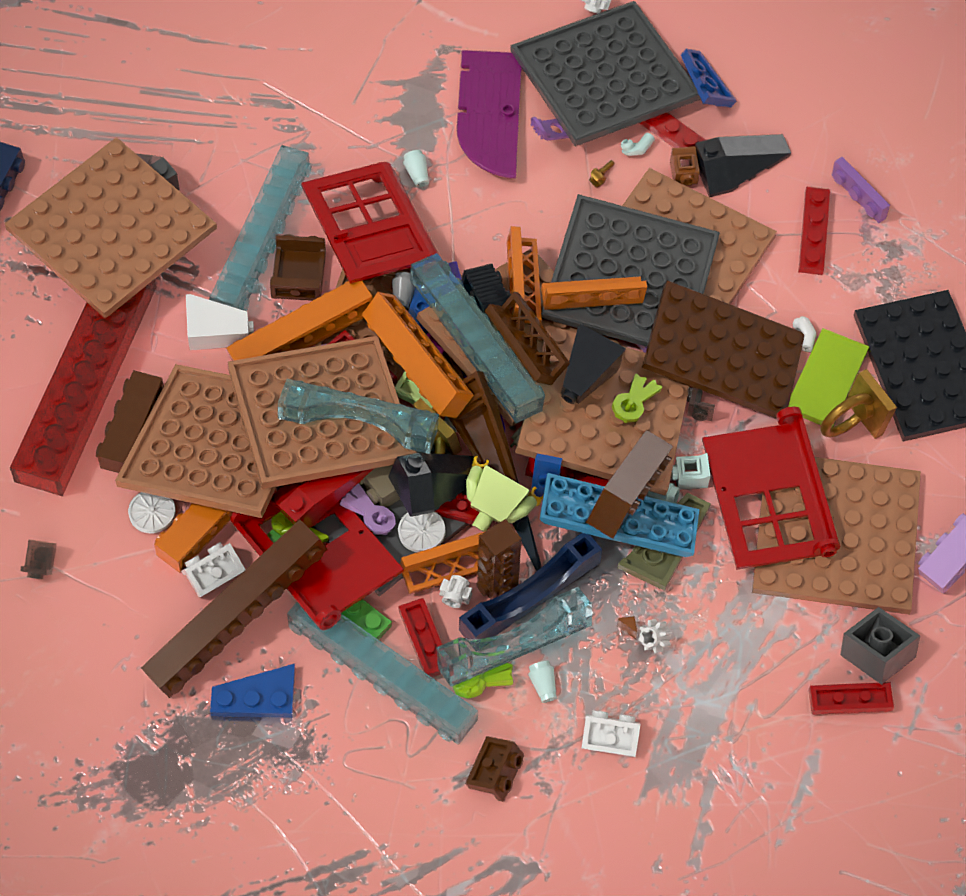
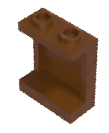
M290 234L276 235L273 277L270 279L271 298L313 301L321 297L326 257L325 238L317 236L301 237Z

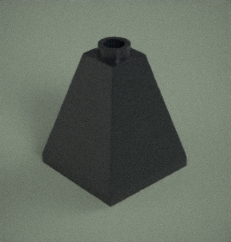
M580 324L570 355V364L567 367L561 397L570 404H575V402L579 404L617 373L626 348Z

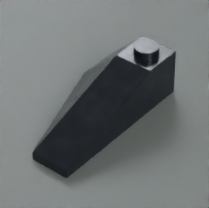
M783 134L716 137L695 143L699 175L709 197L732 192L741 183L755 178L759 172L764 169H770L791 156V151Z
M421 452L398 456L388 477L410 517L433 513L447 501H453L457 495L467 491L466 479L472 468L474 456Z

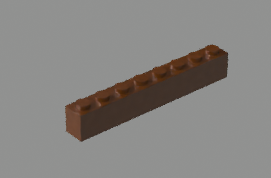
M299 519L147 661L141 669L169 698L178 693L189 679L200 673L205 664L214 656L219 655L224 647L234 637L239 636L253 619L261 616L264 609L274 600L280 598L284 590L293 582L299 580L304 572L313 563L318 562L328 549Z

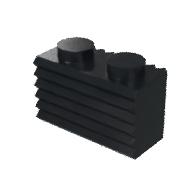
M492 263L464 270L461 284L481 322L488 321L490 318L485 313L487 307L490 304L503 306L511 296V293L508 290L505 291L502 276L498 270L495 271Z

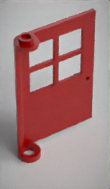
M379 162L301 183V187L350 284L422 265L420 269L421 274L428 281L439 279L445 273L446 266L393 166L389 162ZM372 179L374 182L383 183L388 192L387 194L361 200L354 184ZM348 185L356 202L329 208L321 192ZM391 199L399 215L373 222L365 205ZM359 207L367 224L340 230L332 214ZM438 267L435 271L429 272L430 269Z
M787 407L780 410L776 415L779 424L776 426L702 437L705 453L708 454L709 469L736 570L817 556L827 558L834 556L837 550L840 549V542L821 482L802 411L799 407ZM799 487L805 510L776 515L770 491ZM764 493L770 516L740 521L734 497ZM808 517L814 540L784 545L778 521ZM772 522L778 546L748 551L742 527Z
M341 500L314 525L334 513L349 531L325 545L328 550L323 554L322 558L318 562L313 563L299 580L286 588L319 629L323 631L332 628L340 620L343 611L404 572L401 565L355 512L339 505ZM270 502L263 518L232 512L231 522L256 553L261 556L274 543L260 528V525L276 516L280 511Z

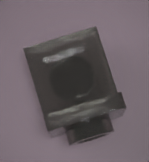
M688 387L687 402H689L687 416L693 417L698 421H712L715 405L701 402L703 390Z
M29 539L25 565L21 566L20 571L28 572L27 577L43 579L44 575H52L57 543Z

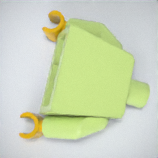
M478 456L474 457L472 468L466 479L467 499L471 502V508L479 512L472 526L485 532L493 520L500 523L506 519L509 523H514L527 516L535 506L541 504L543 496L537 497L534 494L537 487H533L529 492V489L488 467L489 460H486L485 464H479L477 462Z

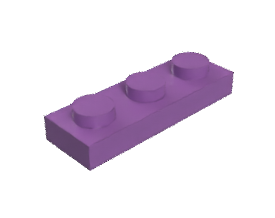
M843 157L837 159L832 171L835 182L842 185L849 192L850 197L865 209L868 216L873 217L878 223L885 220L890 205Z

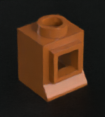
M696 146L672 148L670 166L673 180L685 186L698 184L700 171ZM689 159L690 166L681 167L680 160Z

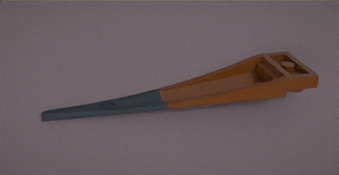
M475 371L462 380L474 396L457 418H448L474 457L478 456L477 462L479 464H485L486 460H489L488 467L519 484L495 395H491L483 371ZM527 515L512 524L518 535L522 538L521 542L535 570L538 571L542 568Z

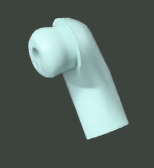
M645 133L637 143H633L631 139H625L621 142L622 153L626 156L643 155L655 141V138L652 134Z

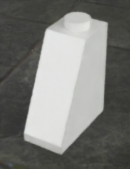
M192 294L186 295L187 335L190 350L226 348L235 341L254 333L253 321H248L247 311Z

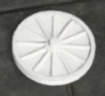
M140 492L130 502L128 515L130 522L137 530L150 534L158 533L172 524L176 515V508L171 498Z
M436 512L413 517L406 513L399 522V539L407 549L413 552L437 547L443 542L445 537L444 521Z

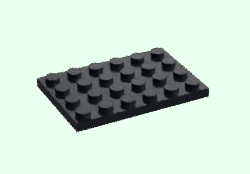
M949 290L855 310L853 316L864 344L869 346L868 354L880 385L897 407L893 418L902 441L965 428L966 331Z

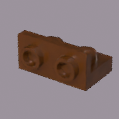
M486 736L465 784L469 789L491 793L498 801L504 802L507 794L512 789L517 771L523 764V752L514 741Z

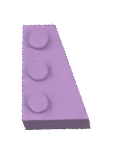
M964 513L953 523L955 528L949 534L945 532L936 542L938 547L931 554L927 552L918 562L920 565L918 568L919 574L943 594L965 573L966 515Z

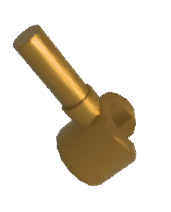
M610 160L599 170L598 168L592 170V177H590L589 181L594 187L598 188L606 181L604 174L614 165V161Z

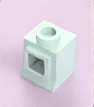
M707 453L699 456L676 457L671 479L676 480V485L680 490L708 488L710 469ZM697 469V471L685 472V470Z

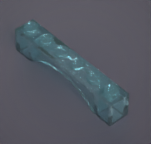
M286 379L278 400L279 419L300 424L327 418L360 420L386 431L404 448L427 454L431 452L438 430L439 414L407 407L402 404L385 402L377 398H368L351 392L338 391L325 386L308 384L299 380Z
M576 587L555 596L536 616L509 632L484 639L460 637L436 647L438 670L451 687L592 626V603L580 588Z

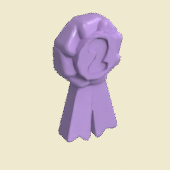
M359 483L342 498L339 504L363 515L365 525L374 535H387L396 524L394 514L384 506L374 505Z

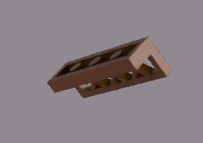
M513 292L503 306L490 304L485 310V313L536 383L552 385L570 364L518 292ZM515 303L519 306L518 317H513L510 313V309ZM526 320L531 322V334L528 335L524 332ZM538 338L544 340V352L537 350ZM550 356H555L560 362L553 371L550 368Z

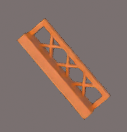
M511 226L506 240L509 292L511 294L518 292L527 305L534 310L535 316L541 322L537 239L522 238L521 227ZM522 246L531 247V253L525 256L522 253ZM523 264L532 270V273L528 276L523 274ZM525 284L533 290L529 297L524 294ZM517 303L510 309L513 317H518L519 306Z
M641 277L542 283L541 285L544 310L643 303L647 290L646 281H641Z
M482 533L402 557L400 565L404 569L402 576L409 594L441 585L443 579L450 581L453 575L467 577L476 574L478 571V554L475 552H478L479 535ZM465 555L476 559L474 567L468 569L458 565V562ZM440 563L452 567L449 575L440 576L434 573L433 570ZM420 571L426 574L427 577L424 583L413 586L409 573Z

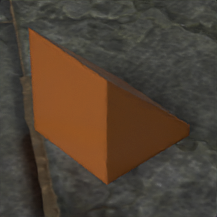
M635 616L618 618L617 627L634 639H637Z

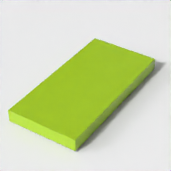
M822 328L791 394L788 407H799L804 419L821 425L830 411L846 400L869 346Z

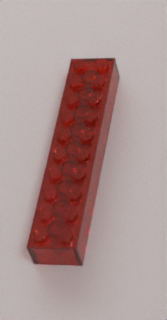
M155 279L106 319L86 302L10 466L15 483L63 497L156 290Z

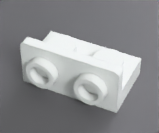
M220 542L207 549L209 555L200 559L197 555L185 562L187 568L181 570V572L187 576L199 598L245 571L243 564L230 543L223 546Z
M593 710L592 715L586 714L582 749L636 757L640 722H635L636 717L620 714L619 719L609 718L608 712Z

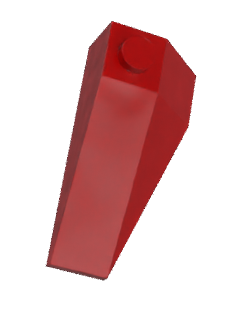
M373 469L283 485L273 494L270 502L293 525L300 519L310 528Z

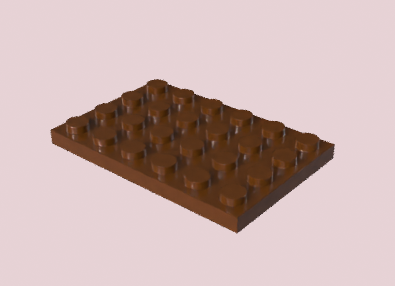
M667 280L663 286L642 368L777 419V413L789 406L805 335L796 329Z

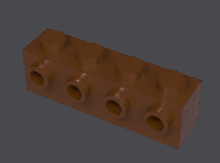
M506 519L479 535L478 578L476 585L483 596L488 595L490 599L510 591L519 584L522 538Z

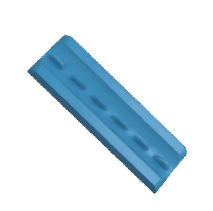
M547 473L540 520L544 524L682 557L694 555L699 509L651 497H646L644 500L640 499L641 503L634 515L628 516L614 539L586 523L605 486Z

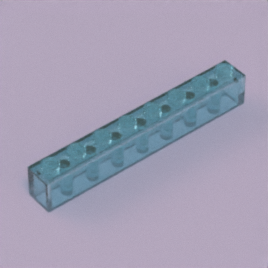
M281 145L209 300L244 311L248 310L249 297L251 293L256 292L259 284L258 278L261 273H265L268 265L267 258L276 249V235L283 234L286 225L285 219L294 210L296 196H300L302 193L301 183L311 173L312 163L309 162L308 152Z
M438 253L411 264V282L430 308L433 309L475 369L483 371L488 386L515 423L542 412L545 399L542 387L535 384L528 371L518 361L513 350L509 349L505 344L503 336L493 328L487 314L480 311L475 298L472 295H468L462 281L451 272L448 262L443 261Z
M298 602L287 612L288 626L295 634H303L310 639V643L318 650L324 649L330 653L331 658L339 665L345 664L351 668L352 673L357 678L368 680L373 684L374 689L384 696L386 694L394 699L399 708L404 711L410 710L423 725H431L438 730V734L448 742L452 740L459 745L478 721V710L344 615L341 614L340 620L332 628L323 631L319 629Z

